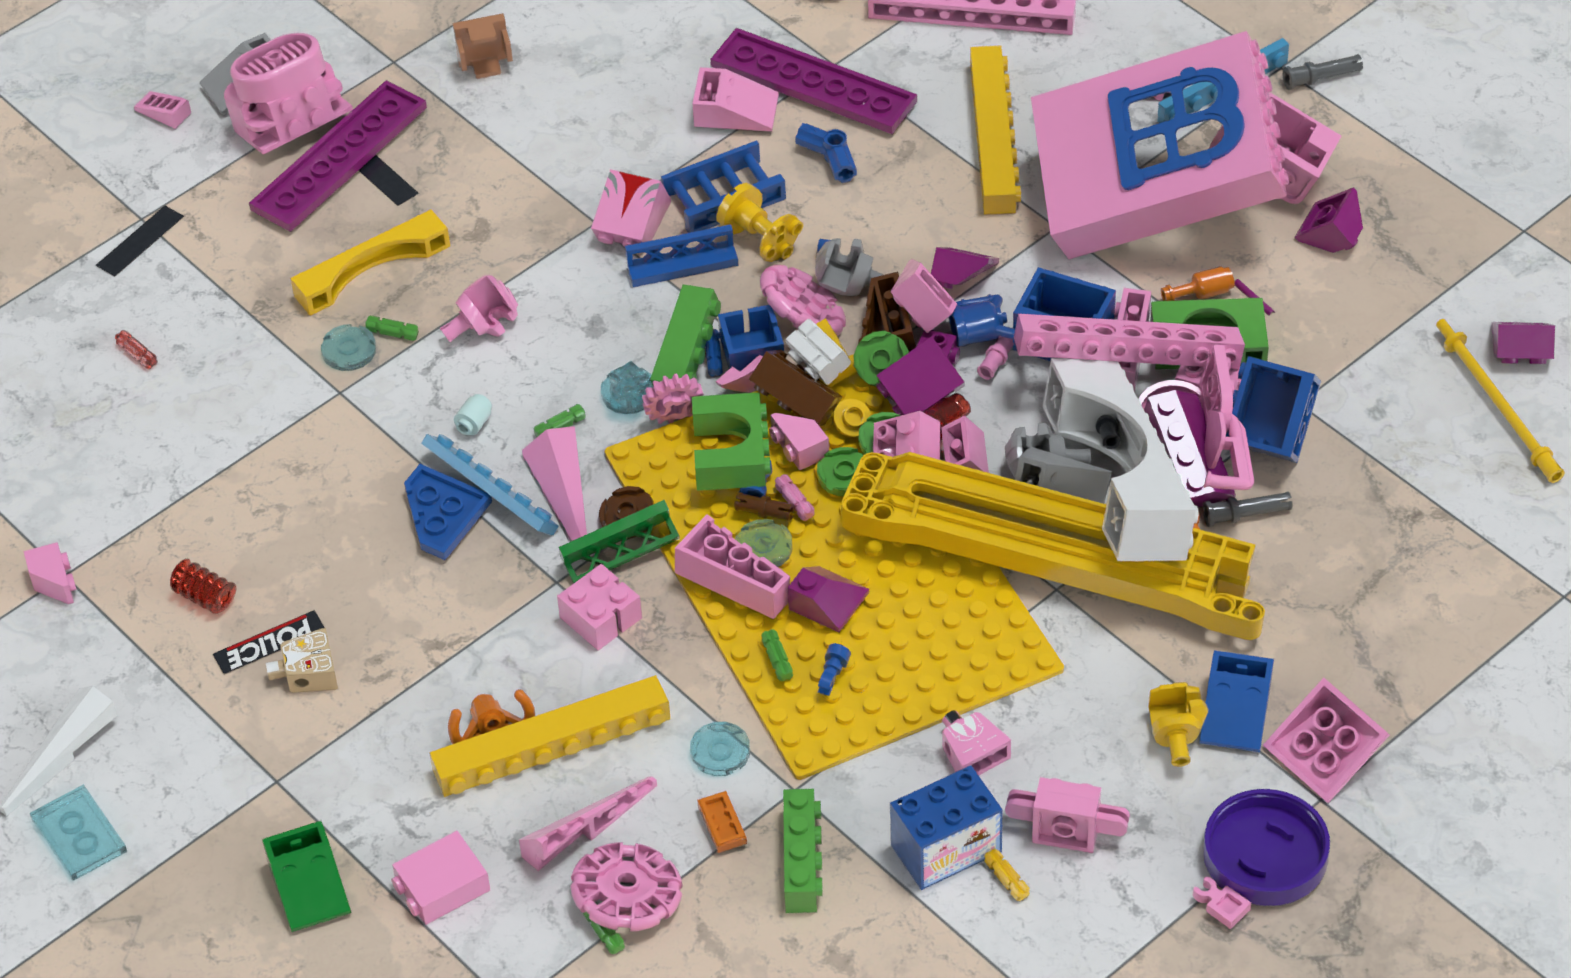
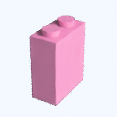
M458 831L392 864L395 877L391 878L395 890L399 895L404 893L408 899L406 903L414 917L419 915L425 925L490 891L488 873Z

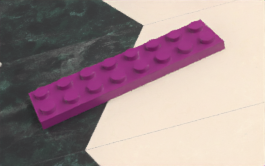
M739 28L734 29L710 59V65L713 68L727 69L777 92L889 134L894 133L917 103V94Z
M387 80L384 81L249 202L250 211L291 232L427 108L426 100Z

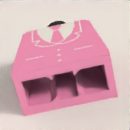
M953 710L944 716L942 722L946 728L942 731V746L955 772L972 765L977 774L980 775L1011 758V739L981 713L974 712L962 718L956 710Z

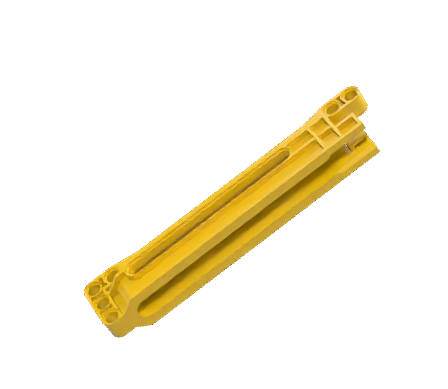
M874 452L863 455L842 499L841 524L844 529L850 532L883 541L923 545L1175 614L1209 630L1245 640H1254L1262 633L1265 615L1264 607L1256 601L1244 598L1250 583L1251 576L1248 574L1256 544L1193 528V546L1188 550L1187 560L1117 561L1102 530L1106 504L913 452L903 453L894 457Z

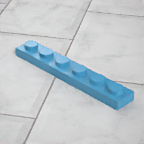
M1281 38L1260 49V53L1265 54L1268 62V69H1265V74L1288 63L1289 43L1285 39ZM1200 82L1185 88L1183 96L1186 113L1191 114L1214 102L1218 95L1216 86L1209 82ZM1170 96L1158 103L1157 122L1162 123L1172 120L1175 112L1173 99Z
M426 434L421 442L422 445L537 531L554 535L559 525L551 520L552 515L548 511L540 507H533L531 505L532 500L520 492L514 493L509 482L499 477L497 479L491 475L493 471L481 463H474L472 461L473 456L467 451L460 448L458 450L452 446L454 442L442 434H439L438 437Z

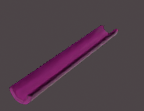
M1239 279L1234 281L1235 286L1248 298H1260ZM1263 301L1264 312L1268 316H1270L1272 312L1275 313V311Z

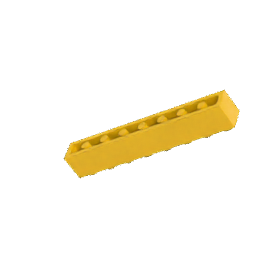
M1001 45L970 47V71L984 215L1016 213V202H1021V187L1015 186V183H1019V168L1013 167V164H1017V148L1011 147V145H1015V129H1010L1013 126V110L1008 111V108L1012 107L1011 92H1006V90H1010L1009 74H1004V72L1008 71L1007 56H1002Z
M657 675L431 751L429 754L432 770L444 797L459 794L469 788L491 783L498 778L517 774L522 770L539 764H546L565 755L575 754L594 745H602L609 740L623 735H631L638 730L660 725L664 721L671 719L669 700Z

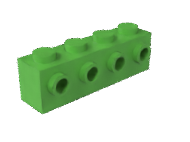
M682 285L650 378L652 385L653 381L660 382L663 380V376L671 379L674 374H678V378L688 374L689 379H697L696 372L698 366L703 363L705 357L704 348L713 334L712 325L714 319L718 317L721 310V302L718 300L714 289Z
M783 789L784 893L786 913L817 912V896H823L822 877L816 878V870H822V852H816V845H822L821 826H815V819H821V801H815L814 789Z

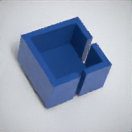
M770 305L748 309L749 332H744L742 310L718 314L719 337L728 369L734 367L741 372L759 355L764 356L766 351H784V342L777 325L774 310Z

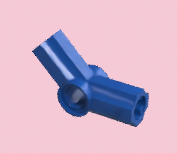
M802 123L798 128L795 143L823 154L825 161L830 165L835 180H839L841 183L851 181L857 175V168L848 148L845 132L838 129L825 131L807 123Z

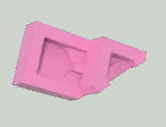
M759 355L741 372L734 367L730 368L716 381V384L721 388L747 393L755 391V383L750 381L749 378L763 356Z

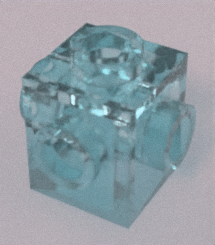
M630 361L622 367L615 369L609 375V391L612 398L629 413L643 404L642 395H646L645 389L650 387V376L647 371Z

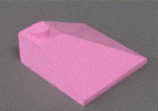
M1323 678L1263 746L1329 803L1390 734L1329 681Z

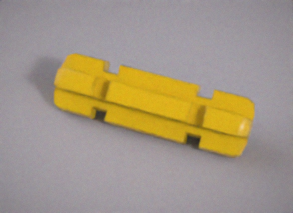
M997 849L987 852L985 854V863L991 870H994L993 873L1005 888L1011 890L1010 894L1017 901L1027 898L1030 894V888L1023 880H1019L1021 877L1007 860H1003L1004 856Z

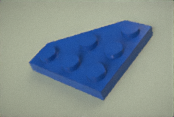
M419 464L404 482L420 548L443 560L448 558L492 503V496L488 493L422 464Z

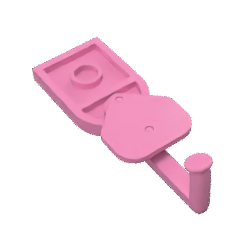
M1213 345L1199 383L1207 425L1205 456L1207 467L1214 469L1222 450H1230L1234 476L1211 474V471H1208L1203 487L1249 490L1254 485V475L1245 427L1232 414L1235 384L1234 379H1230L1229 374L1231 361L1230 358L1226 357L1224 345Z

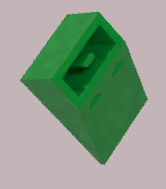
M321 820L262 839L267 862L291 932L352 913Z

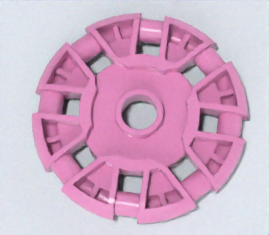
M772 265L764 270L760 277L762 294L768 297V304L781 318L784 319L786 317L794 323L793 327L797 329L807 319H811L816 324L826 318L837 336L842 333L843 327L846 325V316L843 308L836 305L835 301L838 300L830 290L819 286L812 281L813 277L794 267L788 269L786 265Z
M615 842L594 849V853L591 855L585 854L578 861L571 875L573 883L570 888L576 906L582 913L587 912L590 915V920L612 930H618V927L630 928L631 932L657 926L662 918L668 919L675 912L682 897L680 889L683 885L676 866L670 860L666 861L661 852L638 843L632 846L623 845V842ZM622 857L634 858V862L622 861ZM620 882H631L634 885L631 887L622 886ZM600 899L602 903L597 905L595 902ZM652 903L656 908L653 909L649 905Z

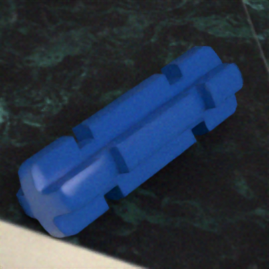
M713 329L712 337L705 346L708 374L712 377L715 375L720 376L723 373L719 331Z

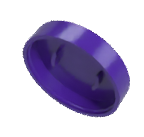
M1253 789L1229 797L1213 811L1205 829L1204 861L1210 876L1221 889L1227 885L1250 901L1251 904L1262 906L1284 905L1305 897L1321 882L1328 865L1330 836L1321 815L1303 799L1280 790Z

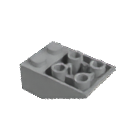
M266 33L242 42L200 81V85L222 115L228 113L224 92L227 86L233 82L230 74L233 62L242 54L270 41L271 39Z
M1029 447L1020 455L1015 480L1104 504L1112 471Z

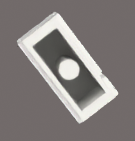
M807 319L798 327L797 331L795 330L786 338L785 342L791 349L788 352L790 357L798 365L804 362L807 365L805 371L816 381L820 378L826 385L830 384L838 376V373H842L851 364L846 353L811 319Z

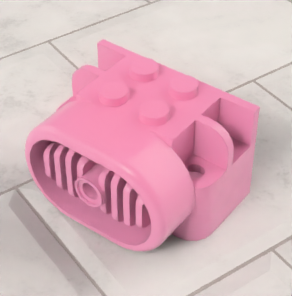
M290 33L276 37L239 56L233 62L230 69L233 82L227 86L224 92V100L234 131L263 155L353 110L352 105L341 97L342 83L335 77L331 65L324 60L318 40L306 33Z
M1269 92V97L1273 99L1277 112L1276 115H1273V120L1277 122L1281 137L1277 138L1278 145H1281L1285 161H1282L1281 165L1282 169L1285 168L1289 179V184L1285 185L1287 196L1278 199L1297 204L1303 201L1318 180L1341 135ZM1221 125L1209 149L1216 146L1224 136L1223 125Z

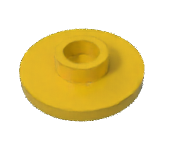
M846 399L841 401L834 409L833 422L841 434L856 438L859 437L861 425L871 416V412L863 402L856 399Z

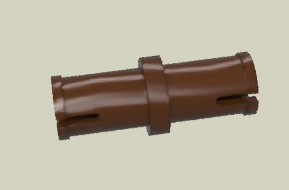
M739 492L736 499H740V502L735 501L734 503L736 511L758 514L759 518L764 519L773 517L791 522L793 515H790V512H795V505L793 503L771 500L770 496L765 495L761 498Z

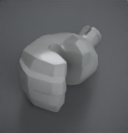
M840 238L827 241L815 259V273L819 285L840 295L857 296L865 285L870 287L871 278L884 275L872 270L873 257L864 253L863 244L860 239L853 240L848 255L840 253Z
M1038 423V433L1034 436L1026 435L1025 427L1015 428L1005 445V457L1014 478L1020 455L1029 447L1086 464L1091 463L1090 449H1066L1064 438L1054 434L1047 423Z

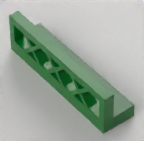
M662 500L558 548L560 558L574 584L592 571L596 564H602L610 571L680 539V536L670 518L669 508L665 500ZM663 522L666 523L671 533L663 538L651 535L653 527ZM637 536L643 538L644 541L641 548L632 550L624 547L627 538ZM607 547L618 551L615 559L610 562L598 559L601 550ZM580 559L592 562L589 570L578 576L571 565Z

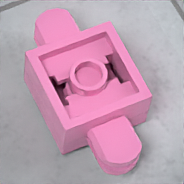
M1040 777L1037 793L1012 789L1008 794L1005 806V813L1008 817L1033 822L1032 843L1089 853L1094 852L1097 833L1121 837L1126 834L1130 819V813L1126 808L1101 804V787L1092 786L1087 783L1066 782L1057 778L1048 779Z

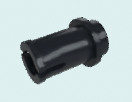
M1110 415L1099 417L1095 428L1098 434L1101 435L1102 444L1104 447L1106 446V449H1115L1121 442L1117 432V420Z

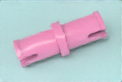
M1000 336L996 343L988 348L985 359L977 368L980 377L986 380L993 378L999 366L1004 365L1007 361L1008 353L1013 347V339Z

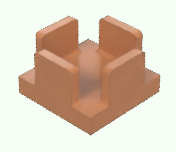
M503 13L453 23L457 59L462 71L467 70V66H473L475 76L479 79L501 74L499 60L507 59V62L513 61L511 43Z

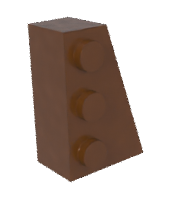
M898 271L871 278L866 302L867 310L865 318H863V330L859 342L863 337L872 332L886 331L902 339L908 351H912L916 348L909 313L904 307L899 306L895 302L891 293L899 278Z
M783 350L766 351L749 378L750 381L755 383L754 388L765 396L771 394L777 398V404L789 412L793 409L801 415V418L815 420L819 426L825 425L842 399V396L820 379L814 380L805 372V367L801 364L794 365L787 360L786 356L788 354Z

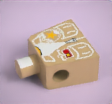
M326 628L283 642L280 645L283 660L266 663L269 680L287 677L290 692L338 689Z

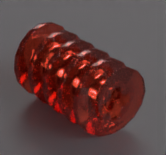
M189 558L180 561L176 565L170 578L172 591L213 614L224 611L236 595L237 587L235 583L227 582L226 578L219 577L217 573L210 572L209 569L201 567L197 562L191 563Z

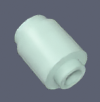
M481 394L469 397L454 416L457 430L465 435L477 434L491 415L492 404L490 400Z

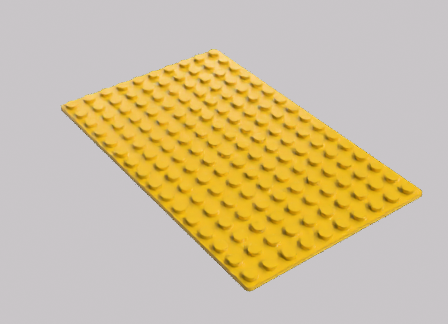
M852 354L849 358L854 365V354ZM857 372L830 387L842 396L840 402L846 399L859 400L869 408L871 415L880 412L894 413L888 399L882 396L877 387L869 385L862 380ZM760 393V404L766 403L767 420L762 421H767L768 438L763 439H769L770 456L764 457H770L773 469L772 474L766 479L767 492L765 496H770L771 500L788 503L782 496L783 494L775 487V479L777 477H781L783 474L788 475L793 481L792 484L798 487L806 497V501L810 502L814 507L815 515L806 521L800 519L796 514L798 511L790 512V515H793L791 522L773 517L764 519L759 518L758 514L736 511L734 503L735 501L740 502V499H736L740 488L697 491L694 450L729 448L742 443L745 439L728 434L694 436L693 416L680 419L614 444L604 450L605 457L623 487L635 486L644 489L651 496L655 504L665 500L669 508L670 518L680 539L661 547L660 550L788 767L798 780L805 779L942 723L944 716L950 711L956 710L960 715L1064 672V664L999 566L923 545L883 541L844 529L841 524V505L844 496L830 494L821 487L817 480L818 462L799 470L793 461L789 462L782 446L772 440L769 433L772 414L780 413L801 417V415L793 409L789 412L777 404L778 399L771 394L765 396ZM833 413L825 425L819 426L829 438V451L839 447H852L862 453L858 445L859 437L851 438L841 434L834 425ZM708 514L714 519L715 525L719 528L725 527L732 532V537L741 544L745 542L752 547V552L759 558L765 557L789 575L790 584L803 567L820 566L869 588V594L840 632L789 610L788 603L772 619L676 574L675 547ZM665 522L654 526L651 532L652 536L658 538L671 534ZM771 629L777 631L780 638L778 640L781 641L788 657L787 661L793 669V677L790 680H778L775 673L776 670L773 669L766 652L767 648L764 647L761 635L764 631ZM836 643L847 647L851 655L846 668L842 667L840 674L836 675L832 691L828 696L818 693V684L824 672L825 654L828 646Z

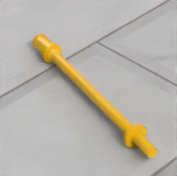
M1440 319L1436 323V327L1446 339L1444 349L1449 353L1456 352L1531 451L1530 461L1532 464L1540 468L1549 482H1558L1563 478L1565 471L1553 458L1552 450L1538 443L1466 348L1467 336L1465 333H1455L1445 319Z

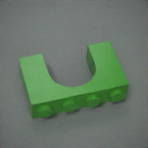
M1262 298L1151 302L1150 322L1238 327L1245 343L1241 364L1242 362H1247L1248 356L1268 361L1269 345ZM1155 364V370L1179 369L1181 365Z
M760 392L693 396L694 436L728 434L745 439L742 443L729 448L694 450L697 491L766 486L765 475L771 474L770 457H764L770 456L769 439H763L768 438L767 421H762L767 420L766 403L760 404Z

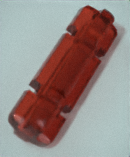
M121 330L120 333L115 335L116 343L134 359L141 362L140 364L145 368L151 369L158 363L157 356L135 337H132L128 331Z

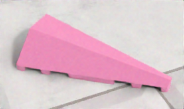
M575 426L546 429L522 450L524 461L526 460L531 468L532 475L539 482L542 492L557 519L563 524L569 540L573 541L587 534Z
M654 777L642 779L519 839L521 857L539 871L582 834L592 841L657 786V780Z

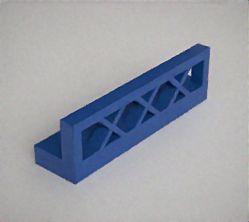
M731 224L625 246L627 270L633 287L739 266ZM726 235V241L713 242L716 237ZM690 242H699L696 247H686ZM666 247H672V248H673V249H672L670 252H668V253H661V252H660L663 248H666ZM647 253L643 258L633 260L632 254Z

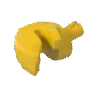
M1187 682L1160 685L1150 690L1148 707L1153 736L1159 745L1170 747L1171 764L1173 766H1186L1191 762L1187 744L1197 739L1208 714V707L1201 699L1199 687L1189 686Z

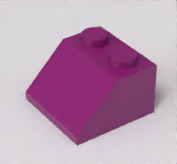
M1492 322L1494 357L1501 358V363L1517 364L1518 358L1529 359V364H1546L1547 359H1554L1555 325L1530 322Z

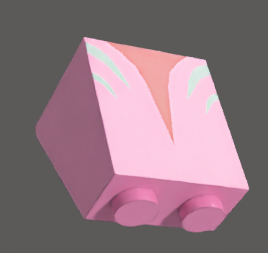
M610 169L591 229L597 239L605 244L617 242L625 247L627 245L652 241L670 206L671 198L659 180Z

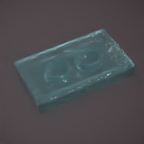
M84 784L29 813L32 821L73 881L128 852L126 845Z

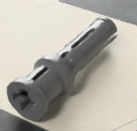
M1356 54L1355 56L1318 64L1305 62L1303 66L1291 68L1287 66L1283 68V81L1286 88L1290 90L1294 89L1296 85L1306 83L1313 85L1318 79L1362 71L1363 62L1358 63V60L1362 58L1359 54Z
M1287 491L1285 493L1244 500L1228 497L1223 502L1210 503V501H1204L1203 516L1207 527H1212L1214 523L1223 521L1236 523L1240 520V517L1292 510V501L1280 502L1292 497L1290 492Z

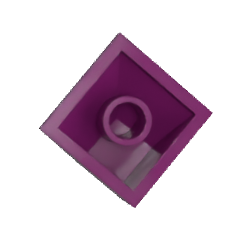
M1353 187L1315 202L1294 238L1298 242L1331 253L1353 248L1357 244V238L1363 229L1357 190Z
M936 247L931 275L943 288L953 289V284L962 285L997 265L1000 258L951 247Z
M820 566L803 567L787 587L789 610L837 632L842 630L869 594V588Z

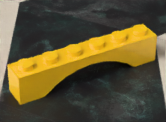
M430 209L291 277L294 297L311 316L333 305L340 292L349 282L374 266L397 259L428 258L449 248L448 228Z

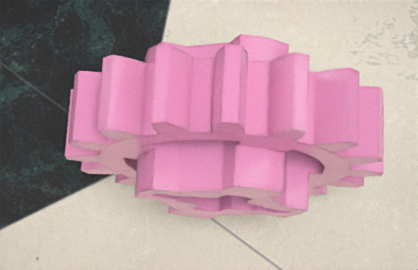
M674 374L671 379L663 376L662 381H653V388L648 387L645 389L646 395H642L643 407L650 420L657 419L658 424L663 423L665 420H668L670 424L675 419L680 420L686 416L691 417L693 416L692 397L704 395L701 384L697 383L696 378L689 379L688 374H685L682 378H678V374Z

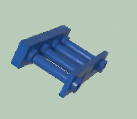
M757 140L661 176V182L669 197L676 194L686 208L684 210L685 229L688 233L706 230L720 224L717 222L716 215L722 200L727 194L720 196L711 181L725 176L731 187L735 188L737 185L742 184L735 174L736 171L748 167L758 180L757 183L752 185L762 193L761 208L786 199V186L783 176L778 174L768 178L759 165L760 147ZM700 185L710 200L696 205L687 190ZM734 189V191L730 192L729 194L733 195L736 192V190Z

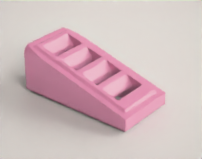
M153 91L148 92L134 106L135 111L174 129L191 114L188 100Z

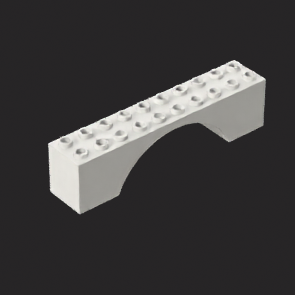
M1051 358L1043 409L1055 433L1063 438L1081 442L1107 454L1128 471L1121 476L1111 478L1102 530L1117 561L1187 560L1188 550L1193 546L1192 530L1194 523L1198 521V508L1193 504L1189 491L1185 489L1180 474H1177L1172 459L1168 457L1164 444L1160 442L1156 429L1152 427L1148 414L1145 413L1140 399L1134 393L1133 385L1129 383L1125 370L1121 368L1118 361ZM1103 415H1110L1117 420V432L1121 442L1115 449H1106V446L1104 447L1102 444L1101 435L1096 431L1095 424L1098 418Z

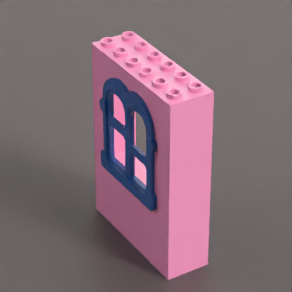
M1247 31L1031 97L1050 235L1068 259L1287 196L1285 185L1289 184V179L1285 168L1282 169L1281 162L1285 161L1281 145H1278L1277 138H1280L1281 134L1277 122L1273 120V115L1277 114L1273 99L1269 97V92H1272V84L1269 76L1265 75V69H1268V62L1265 54L1260 53L1257 40H1252ZM1200 82L1214 84L1218 90L1215 102L1205 110L1187 114L1183 96L1184 88ZM1167 92L1172 94L1175 112L1172 120L1139 130H1132L1129 115L1130 104ZM1207 120L1219 121L1223 125L1224 136L1216 146L1186 156L1179 155L1176 137L1178 129ZM1163 134L1166 140L1168 159L1163 163L1139 169L1136 160L1135 143Z

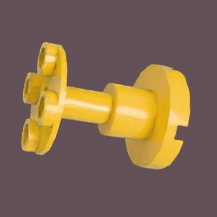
M749 183L739 184L733 188L736 192L733 195L728 193L718 208L716 215L717 222L720 223L718 226L731 224L733 235L744 230L751 234L760 233L763 238L759 250L760 256L764 261L773 262L780 258L784 260L789 258L794 250L793 244L803 229V223L792 214L783 215L772 223L767 219V212L761 208L762 193L758 188Z

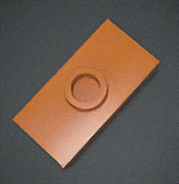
M726 791L697 800L698 808L718 853L747 844V837Z

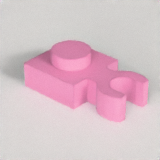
M1206 876L1203 882V886L1208 891H1202L1198 887L1193 889L1194 899L1200 903H1208L1206 912L1229 929L1234 927L1251 910L1250 901L1227 885L1222 890H1219L1216 882L1210 877Z

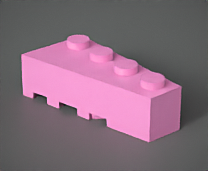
M708 514L675 547L676 574L772 619L787 605V587L790 585V576L765 557L759 558L752 552V547L745 542L741 544L732 537V532L725 527L719 528L715 525L714 519Z

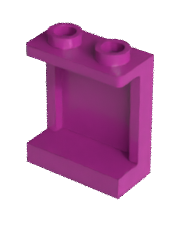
M930 337L877 375L879 383L876 384L877 389L885 399L887 397L892 399L895 404L892 410L900 416L917 411L924 413L952 392H957L965 386L964 380L933 337Z

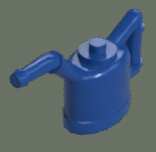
M988 294L985 297L968 300L961 299V301L956 302L957 306L948 318L952 335L957 336V347L995 340L1000 336L1014 340L1015 329L1003 326V323H1007L1006 312L1001 313L1000 307L1003 299L999 294Z

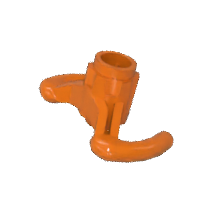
M521 689L516 690L514 693V697L524 710V718L521 719L502 709L499 702L494 700L492 695H478L471 703L470 713L473 718L463 737L460 736L459 732L462 713L459 709H453L448 721V734L451 743L455 744L534 717L535 708L530 697Z

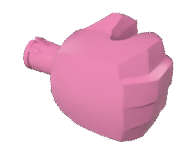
M484 275L464 290L455 302L460 310L459 315L441 327L440 330L449 342H452V340L469 328L471 330L474 329L479 336L490 334L499 337L505 332V329L498 319L506 318L507 320L514 321L518 315L516 309L518 303L510 289L502 281L497 280L491 275Z

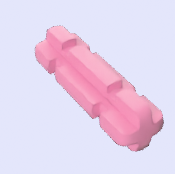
M786 474L775 479V487L783 494L782 496L788 503L795 505V511H798L796 514L800 519L806 521L815 515L814 507L810 502L806 501V497L798 487L792 484L793 481Z

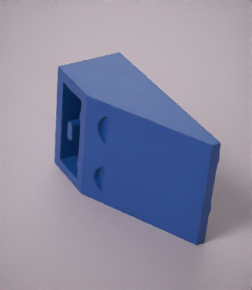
M1214 650L1205 702L1208 707V714L1202 725L1200 744L1260 752L1274 659Z

